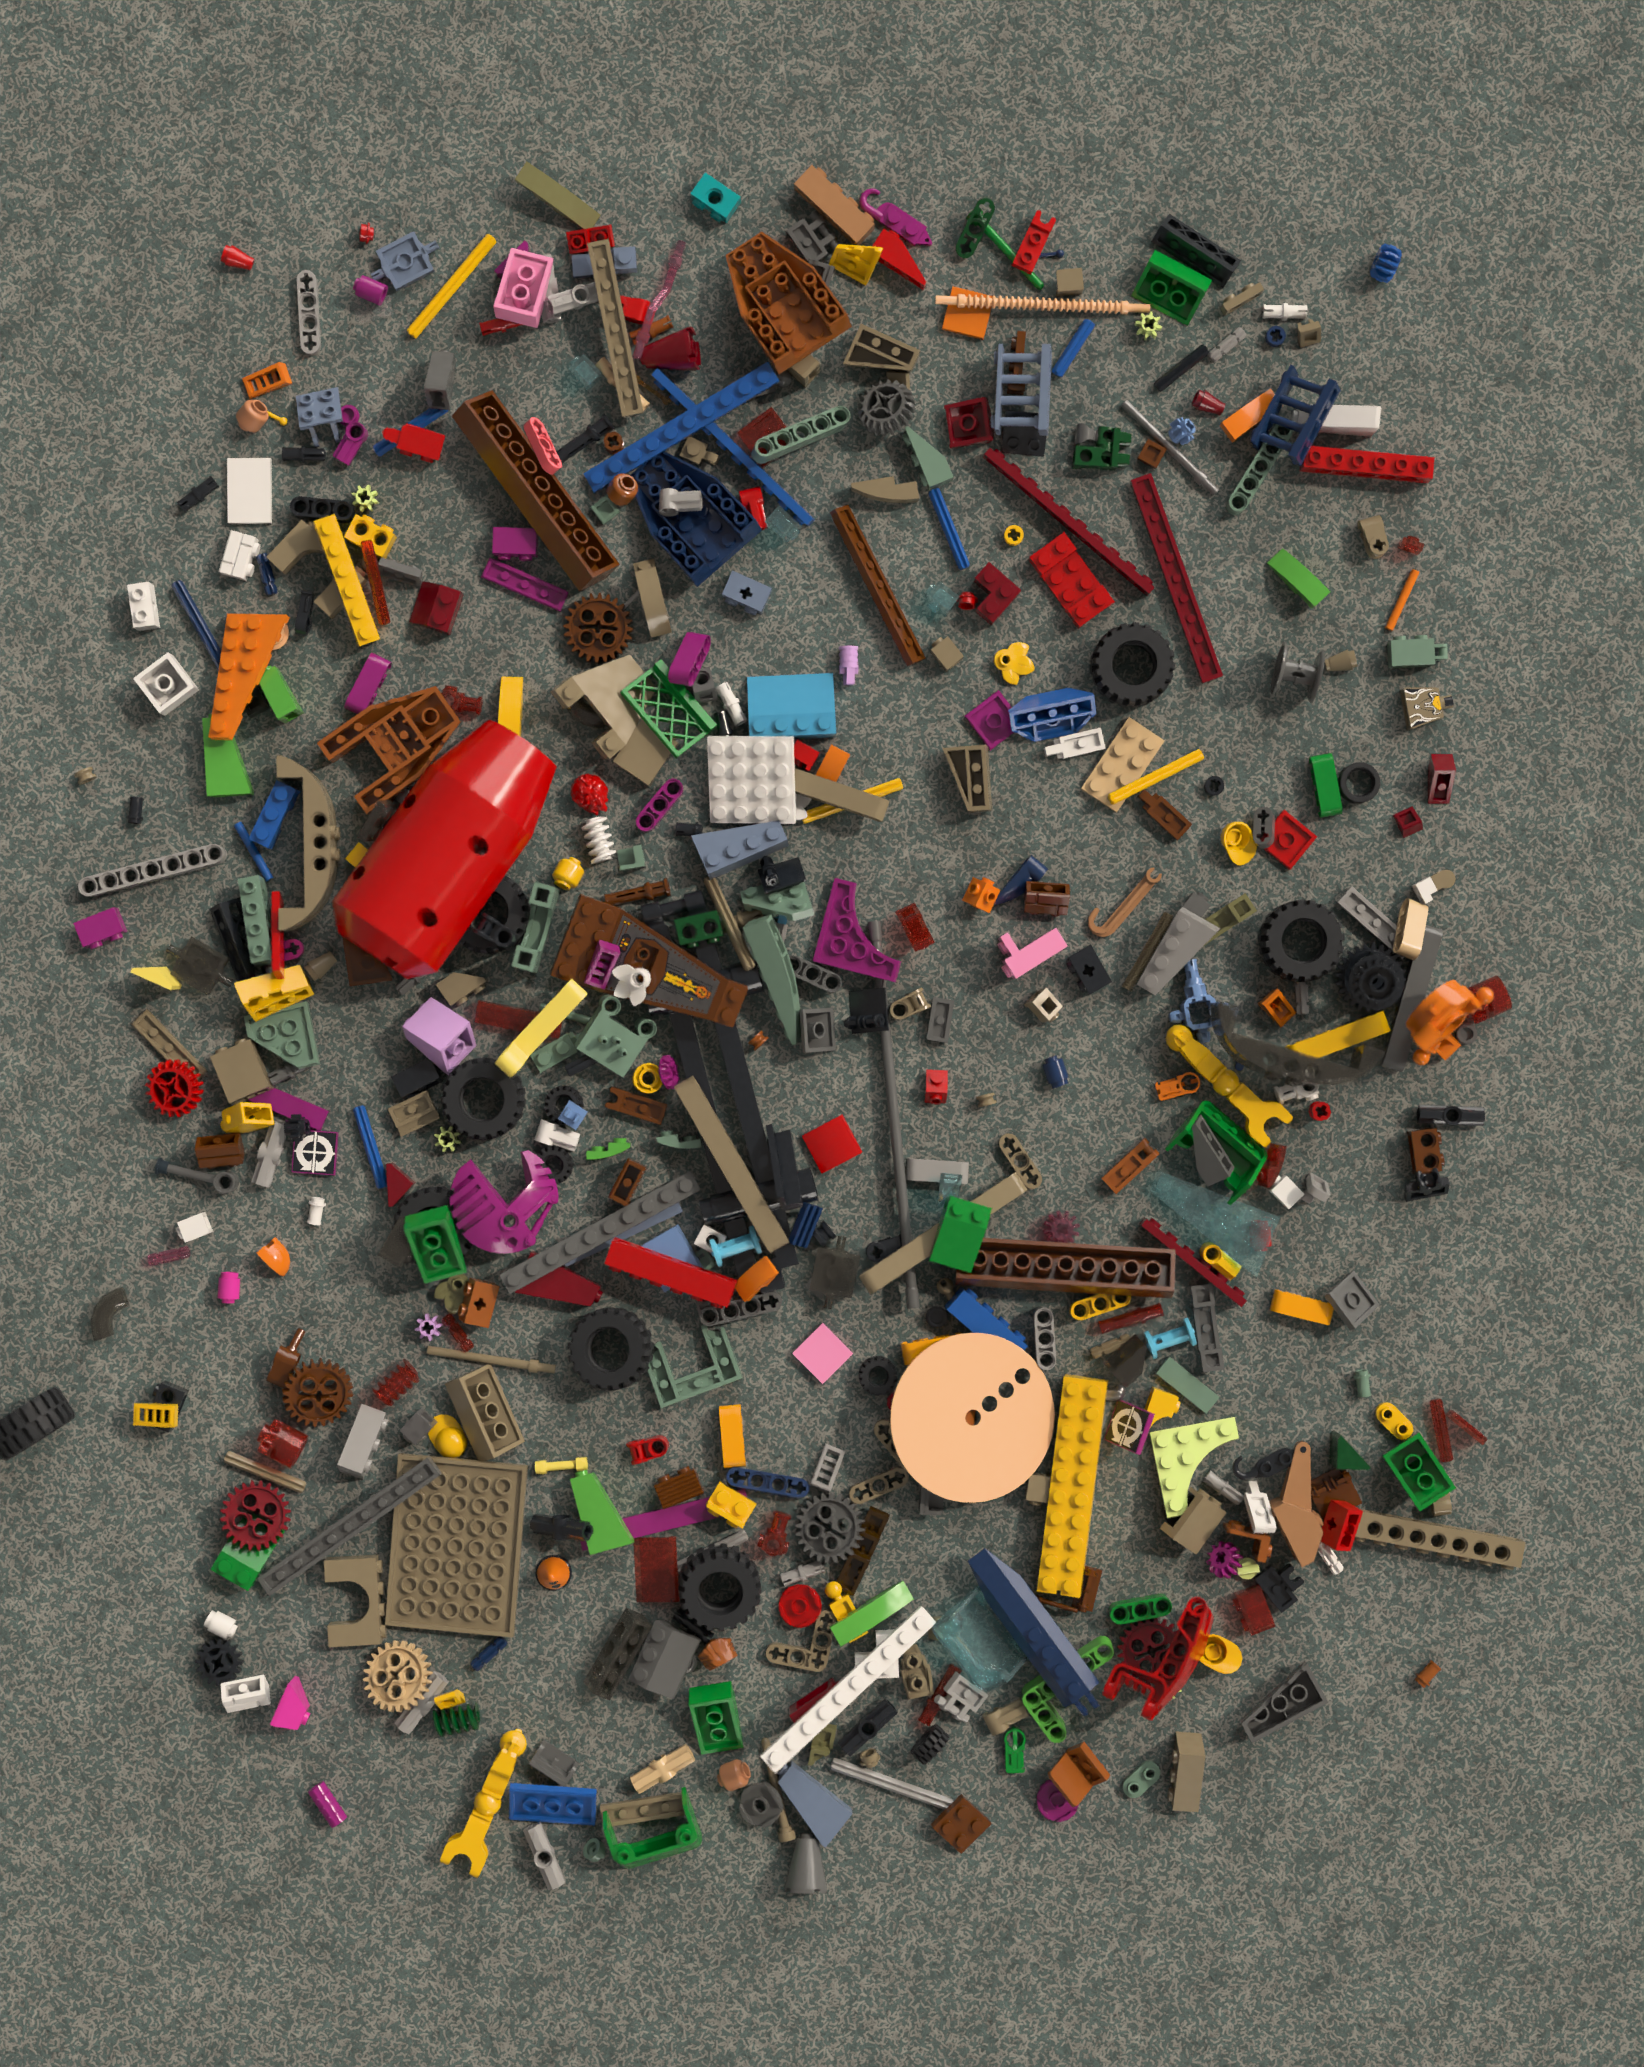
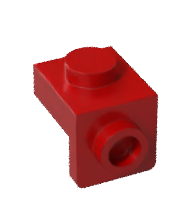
M926 1070L925 1102L934 1105L945 1104L948 1092V1071Z

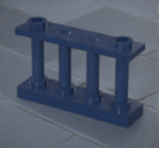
M1290 365L1288 370L1283 373L1281 384L1258 427L1252 431L1250 441L1256 450H1259L1264 442L1288 451L1292 463L1301 466L1341 390L1337 381L1328 379L1326 385L1320 386L1298 378L1299 374L1295 366ZM1293 385L1318 394L1319 398L1316 404L1310 405L1288 397ZM1283 404L1308 413L1309 417L1306 423L1300 424L1278 416ZM1274 423L1298 432L1299 436L1295 442L1289 443L1268 435V432Z

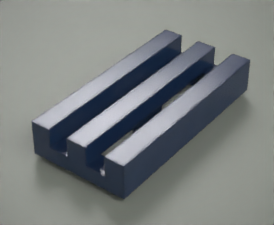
M803 1202V1207L800 1209L788 1239L790 1244L804 1248L808 1247L823 1208Z

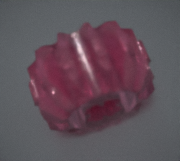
M1060 1210L1056 1211L1057 1218L1049 1214L1048 1216L1052 1222L1044 1221V1225L1050 1226V1229L1043 1230L1044 1234L1052 1233L1047 1237V1240L1050 1242L1055 1238L1054 1242H1060L1061 1240L1062 1243H1067L1066 1239H1068L1071 1243H1074L1075 1241L1071 1235L1079 1236V1232L1074 1231L1073 1228L1080 1227L1079 1223L1072 1224L1076 1217L1073 1215L1068 1219V1211H1065L1063 1217H1061ZM1059 1223L1061 1225H1067V1227L1065 1228L1066 1232L1064 1234L1062 1232H1056V1230L1058 1229L1056 1226Z

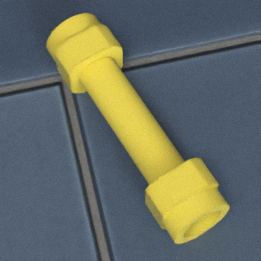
M576 1457V1460L558 1462L535 1461L536 1474H547V1471L576 1469L577 1471L588 1470L587 1457Z

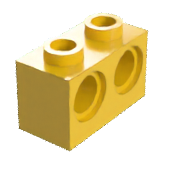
M356 514L344 538L379 558L386 559L397 538L393 534L394 530L384 524L381 527L374 524L375 520L365 514L362 517ZM360 526H367V532L364 535H357V529ZM379 536H386L385 544L376 545V539Z

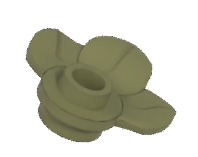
M465 1274L449 1277L448 1281L439 1283L435 1289L434 1298L444 1299L445 1308L450 1314L457 1313L459 1305L463 1304L465 1296L463 1290L465 1284L469 1281L468 1277ZM461 1281L462 1285L457 1287L454 1285V1282Z

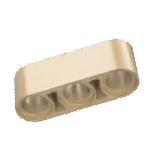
M1409 898L1404 900L1398 917L1393 945L1394 953L1413 961L1418 958L1423 944L1428 906Z

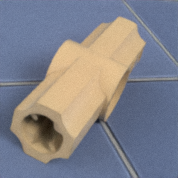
M684 1744L667 1755H661V1758L657 1761L654 1759L649 1763V1766L630 1776V1780L635 1790L640 1794L657 1783L661 1784L676 1775L677 1771L694 1762L695 1758L687 1744Z

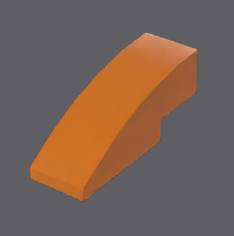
M1272 389L1267 390L1220 424V427L1232 443L1260 423L1275 395Z

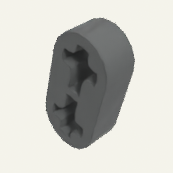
M1260 807L1254 813L1253 840L1258 847L1265 849L1269 848L1274 842L1275 815L1270 808ZM1264 814H1267L1268 817L1265 818V825H1263L1261 818ZM1263 831H1265L1267 838L1262 842L1260 838L1263 836Z

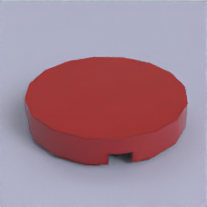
M797 1584L788 1587L782 1593L778 1608L780 1616L785 1623L796 1628H803L812 1625L818 1619L822 1603L815 1589L808 1585Z

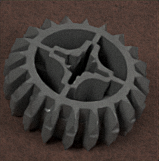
M888 379L885 384L879 380V385L876 387L871 384V390H865L866 396H861V403L857 404L858 416L862 425L867 431L873 432L876 436L881 433L886 437L889 432L894 436V431L896 430L902 432V426H908V420H913L912 413L916 412L914 406L915 399L912 397V392L907 389L906 385L900 384L897 380L892 383Z

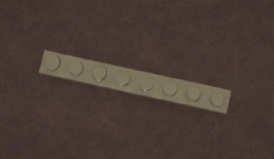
M609 239L587 243L622 418L644 414Z

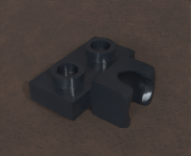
M1433 1168L1430 1173L1425 1175L1421 1171L1416 1172L1415 1181L1405 1185V1201L1448 1194L1450 1186L1448 1176L1441 1178L1437 1168Z
M1290 1563L1278 1572L1269 1565L1254 1577L1281 1613L1298 1601L1293 1592L1304 1583V1580L1299 1576L1293 1580L1289 1579L1290 1574L1294 1571V1567Z

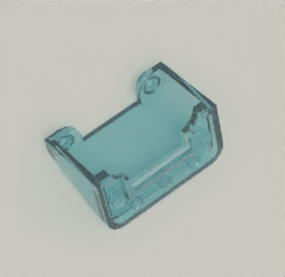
M977 1585L949 1609L932 1626L934 1635L976 1686L988 1692L1008 1683L1028 1660V1657L1014 1638L1009 1636L985 1607L988 1603L979 1585Z

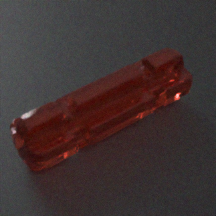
M449 1313L441 1321L445 1327L449 1328L450 1334L457 1343L461 1344V1349L466 1353L474 1347V1344L470 1339H467V1334L458 1322H455L456 1319L453 1315Z

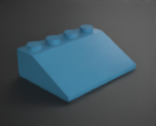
M833 673L747 677L749 736H794V740L836 738Z

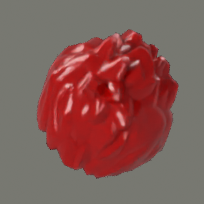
M588 773L578 776L571 785L570 794L572 801L585 811L596 816L599 815L598 811L607 812L605 803L608 802V788L605 782L594 774Z

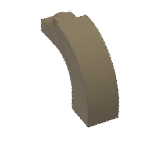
M654 559L633 563L651 638L672 633Z

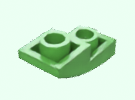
M613 1138V1142L608 1143V1151H605L604 1146H592V1150L586 1151V1160L601 1159L619 1154L630 1148L631 1142H626V1138Z

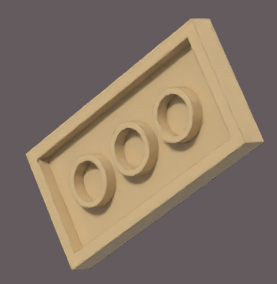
M1128 717L1081 787V790L1117 813L1125 799L1112 805L1108 800V794L1140 779L1164 743V740Z

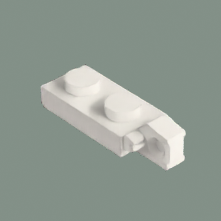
M1101 728L1059 737L1053 740L1054 745L1043 748L1045 757L1057 754L1058 759H1066L1106 749Z
M1248 1481L1246 1493H1244V1501L1253 1532L1275 1533L1276 1523L1267 1493L1259 1491L1257 1481Z

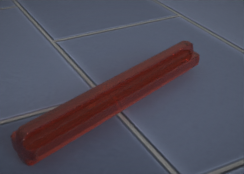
M364 540L360 544L378 623L386 625L390 623V617L373 541Z

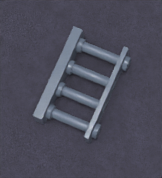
M998 344V351H994V364H998L995 415L991 416V428H995L996 435H1001V426H1035L1040 436H1048L1052 362L1051 344H1042V351H1038V353H1005L1003 344ZM1004 362H1037L1038 365H1041V373H1037V375H1004ZM1003 384H1036L1040 386V394H1036V396H1003ZM1002 405H1035L1039 407V415H1035V418L1002 417Z

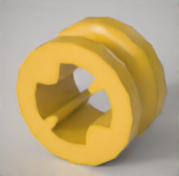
M1017 525L1009 526L1004 533L1005 542L1011 546L1020 544L1024 537L1023 530ZM1011 530H1015V533L1020 534V538H1016L1017 541L1008 538Z

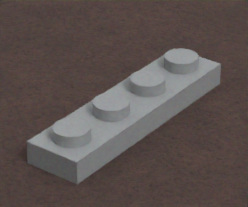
M1351 886L1336 903L1387 948L1390 947L1392 949L1391 952L1394 953L1393 945L1397 926ZM1398 954V958L1402 960L1404 956Z

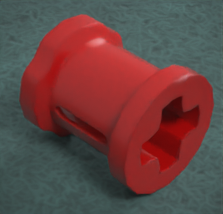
M1314 1102L1309 1107V1115L1317 1121L1327 1120L1331 1115L1330 1106L1325 1102ZM1323 1106L1322 1111L1324 1114L1317 1116L1316 1108Z

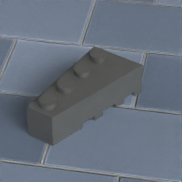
M1304 1661L1239 1722L1250 1742L1254 1743L1327 1704L1328 1701L1309 1665Z

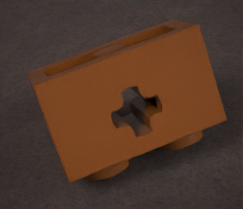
M470 1277L464 1286L463 1294L465 1296L463 1304L461 1303L458 1308L459 1320L466 1324L489 1328L500 1286L493 1282Z

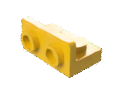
M719 1481L708 1499L706 1507L709 1508L707 1511L716 1517L721 1515L726 1518V1523L737 1529L739 1526L743 1529L745 1522L757 1503Z

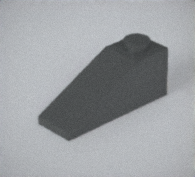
M1199 1115L1192 1125L1196 1168L1199 1177L1205 1181L1207 1186H1210L1230 1177L1235 1167L1202 1115Z

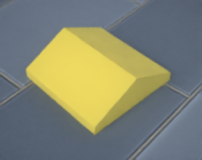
M167 967L132 968L131 973L169 990L181 989V983Z

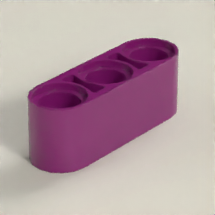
M694 632L686 633L669 669L668 679L670 683L686 686L694 684L710 649L711 638L709 635Z
M372 652L367 658L345 702L344 708L359 714L372 705L377 696L376 691L378 688H381L387 676L385 673L388 668H391L392 662Z
M673 778L667 780L636 818V825L641 831L648 833L654 830L682 796L684 788L679 780ZM673 783L680 787L679 792L675 795L668 793V787ZM656 801H665L666 807L663 811H656L654 809ZM643 817H650L652 819L650 827H641L640 821Z

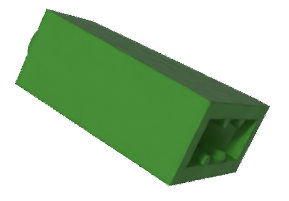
M267 666L259 684L277 719L286 724L304 712L280 670L276 666Z

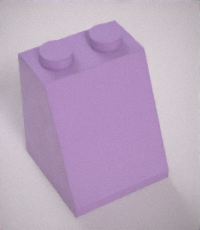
M432 997L421 1004L418 1011L412 1017H409L402 1026L406 1039L447 1075L477 1046L470 1022Z

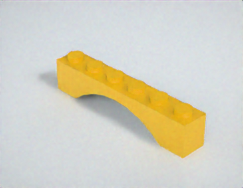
M335 514L315 520L313 525L334 576L357 646L379 640L380 637Z

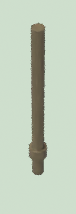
M428 1346L427 1354L527 1369L528 1372L532 1373L540 1371L555 1374L556 1365L539 1363V1360L534 1359L526 1361Z

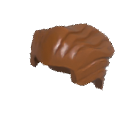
M714 1638L706 1644L697 1657L704 1667L711 1671L738 1655L734 1651L735 1648L731 1638Z

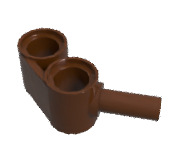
M298 1328L289 1346L279 1347L266 1381L281 1388H287L284 1385V1380H290L288 1373H295L294 1367H297L301 1358V1354L297 1353V1348L305 1334L304 1330Z

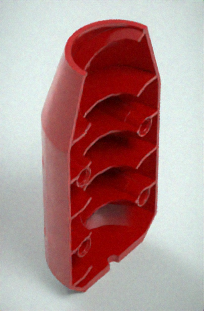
M492 720L484 722L425 769L334 897L332 907L337 933L406 979L436 973L532 838L557 766L545 754L512 730Z

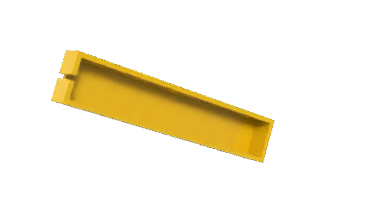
M1064 1375L1037 1592L1056 1594L1059 1590L1061 1591L1060 1595L1080 1598L1082 1594L1108 1380Z

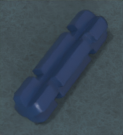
M262 553L257 555L256 559L260 565L259 571L262 583L265 585V594L272 596L277 594L278 591L274 584L275 579L272 567L269 564L270 560L267 558L268 554Z
M499 1636L494 1640V1643H491L478 1655L479 1657L473 1659L470 1665L474 1670L479 1671L484 1667V1663L487 1664L499 1653V1650L507 1646L508 1642L504 1637Z

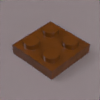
M961 1794L931 1823V1826L962 1854L992 1823Z

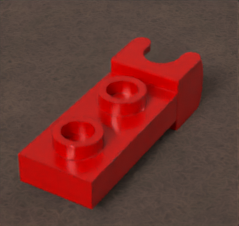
M1040 210L1036 211L1011 265L1030 275L1056 222V218L1052 217L1048 223H1042L1040 221Z

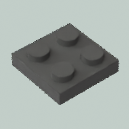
M1355 1271L1348 1273L1325 1295V1298L1349 1330L1355 1329L1379 1306V1303Z

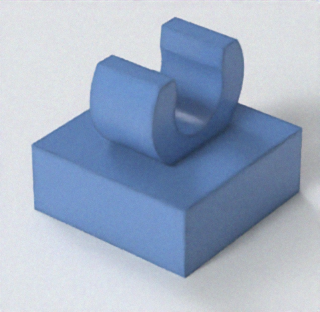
M569 1100L558 1119L577 1130L588 1111Z

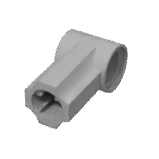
M665 488L659 492V513L663 516H675L678 512L702 511L701 491L678 492L676 489Z

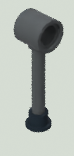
M161 1157L158 1158L155 1166V1174L157 1175L159 1173H172L213 1183L214 1188L219 1193L235 1191L240 1182L238 1175L232 1171L213 1175L171 1165L170 1162L164 1161ZM225 1176L231 1180L229 1188L224 1187L222 1184Z

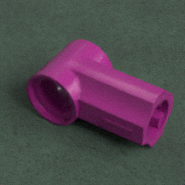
M359 422L349 423L346 427V433L335 450L333 457L350 466L361 445L368 438L367 429ZM356 428H361V436L358 438H353V430Z

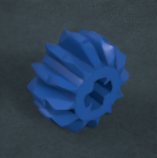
M1383 244L1376 253L1371 265V277L1379 282L1388 283L1396 273L1401 261V250L1391 244Z

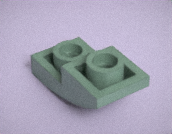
M673 1130L660 1132L661 1136L656 1137L658 1143L670 1147L685 1149L702 1147L701 1138L696 1139V1135L683 1137L682 1142L679 1140V1134H674Z

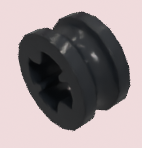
M1218 776L1208 778L1204 783L1206 793L1211 796L1220 794L1224 789V781ZM1211 780H1215V783L1219 782L1220 786L1217 787V792H1214V789H1209Z

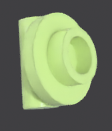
M1248 1557L1239 1561L1243 1567H1237L1236 1569L1238 1575L1243 1579H1252L1257 1573H1260L1259 1565Z

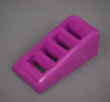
M599 940L584 980L585 984L605 990L620 955L618 945ZM602 958V959L608 960L609 962L606 963V962L600 961L599 959ZM596 966L606 969V971L596 969ZM595 974V975L601 976V977H603V979L601 980V979L592 977V975Z

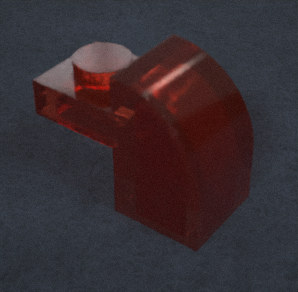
M915 902L895 911L906 937L915 952L926 949L929 945L935 943Z

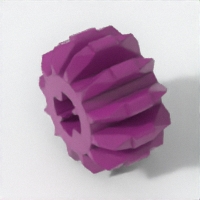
M1219 1541L1218 1547L1211 1545L1213 1551L1212 1553L1207 1552L1210 1559L1205 1561L1210 1566L1208 1570L1213 1574L1215 1573L1218 1578H1223L1224 1576L1230 1579L1231 1573L1238 1575L1236 1569L1237 1567H1243L1239 1561L1244 1559L1239 1554L1241 1550L1236 1546L1234 1547V1544L1231 1542L1224 1543Z

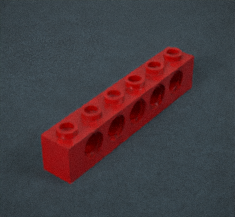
M1311 446L1300 466L1299 472L1429 483L1433 479L1435 457Z

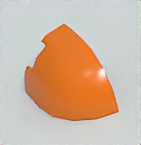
M276 1237L257 1252L260 1258L277 1274L284 1276L289 1270V1253Z

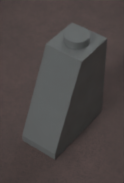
M447 350L432 352L424 385L428 408L450 410L456 359L455 354Z

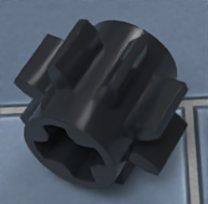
M292 1114L291 1118L284 1122V1133L293 1141H303V1137L310 1133V1122L305 1117H302L301 1114Z

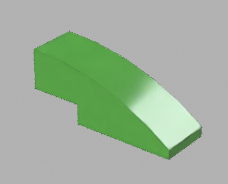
M1283 548L1267 562L1271 569L1311 609L1330 593L1320 580Z

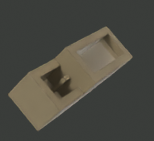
M894 476L851 483L852 492L873 500L889 503L919 502L916 481L895 485Z

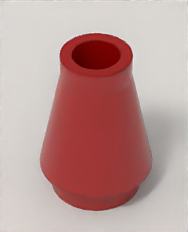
M226 245L221 256V262H224L225 266L247 269L251 271L255 258L250 257L233 245Z

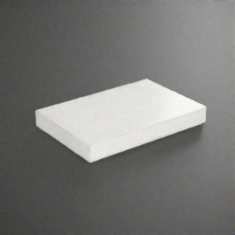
M227 458L228 524H272L271 458Z

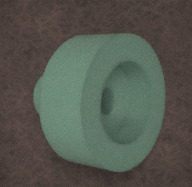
M597 1838L590 1839L584 1846V1857L591 1862L603 1859L606 1855L605 1844Z

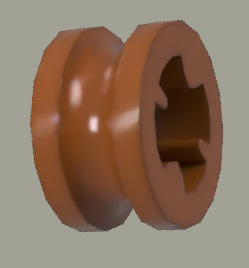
M761 1030L748 1044L753 1045V1050L756 1051L769 1037L763 1036V1031Z

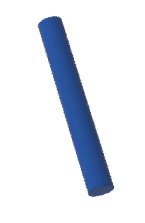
M242 822L236 823L234 827L265 881L271 880L274 877L255 844L249 839V834Z

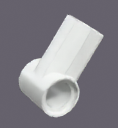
M541 1119L534 1140L575 1151L580 1133Z

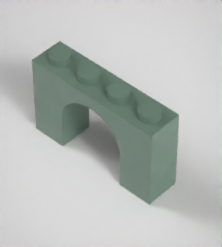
M534 882L529 900L531 904L530 917L523 941L520 946L517 945L512 963L513 967L538 973L560 893L558 888Z

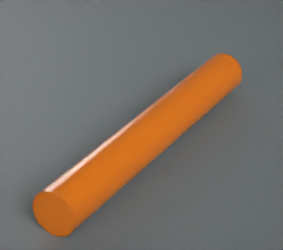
M1411 569L1385 629L1394 630L1420 573L1419 571Z

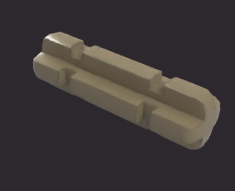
M1124 1334L1119 1339L1115 1338L1101 1344L1099 1347L1091 1348L1090 1352L1092 1357L1097 1359L1102 1357L1103 1354L1107 1355L1121 1349L1122 1346L1131 1345L1132 1341L1129 1334Z

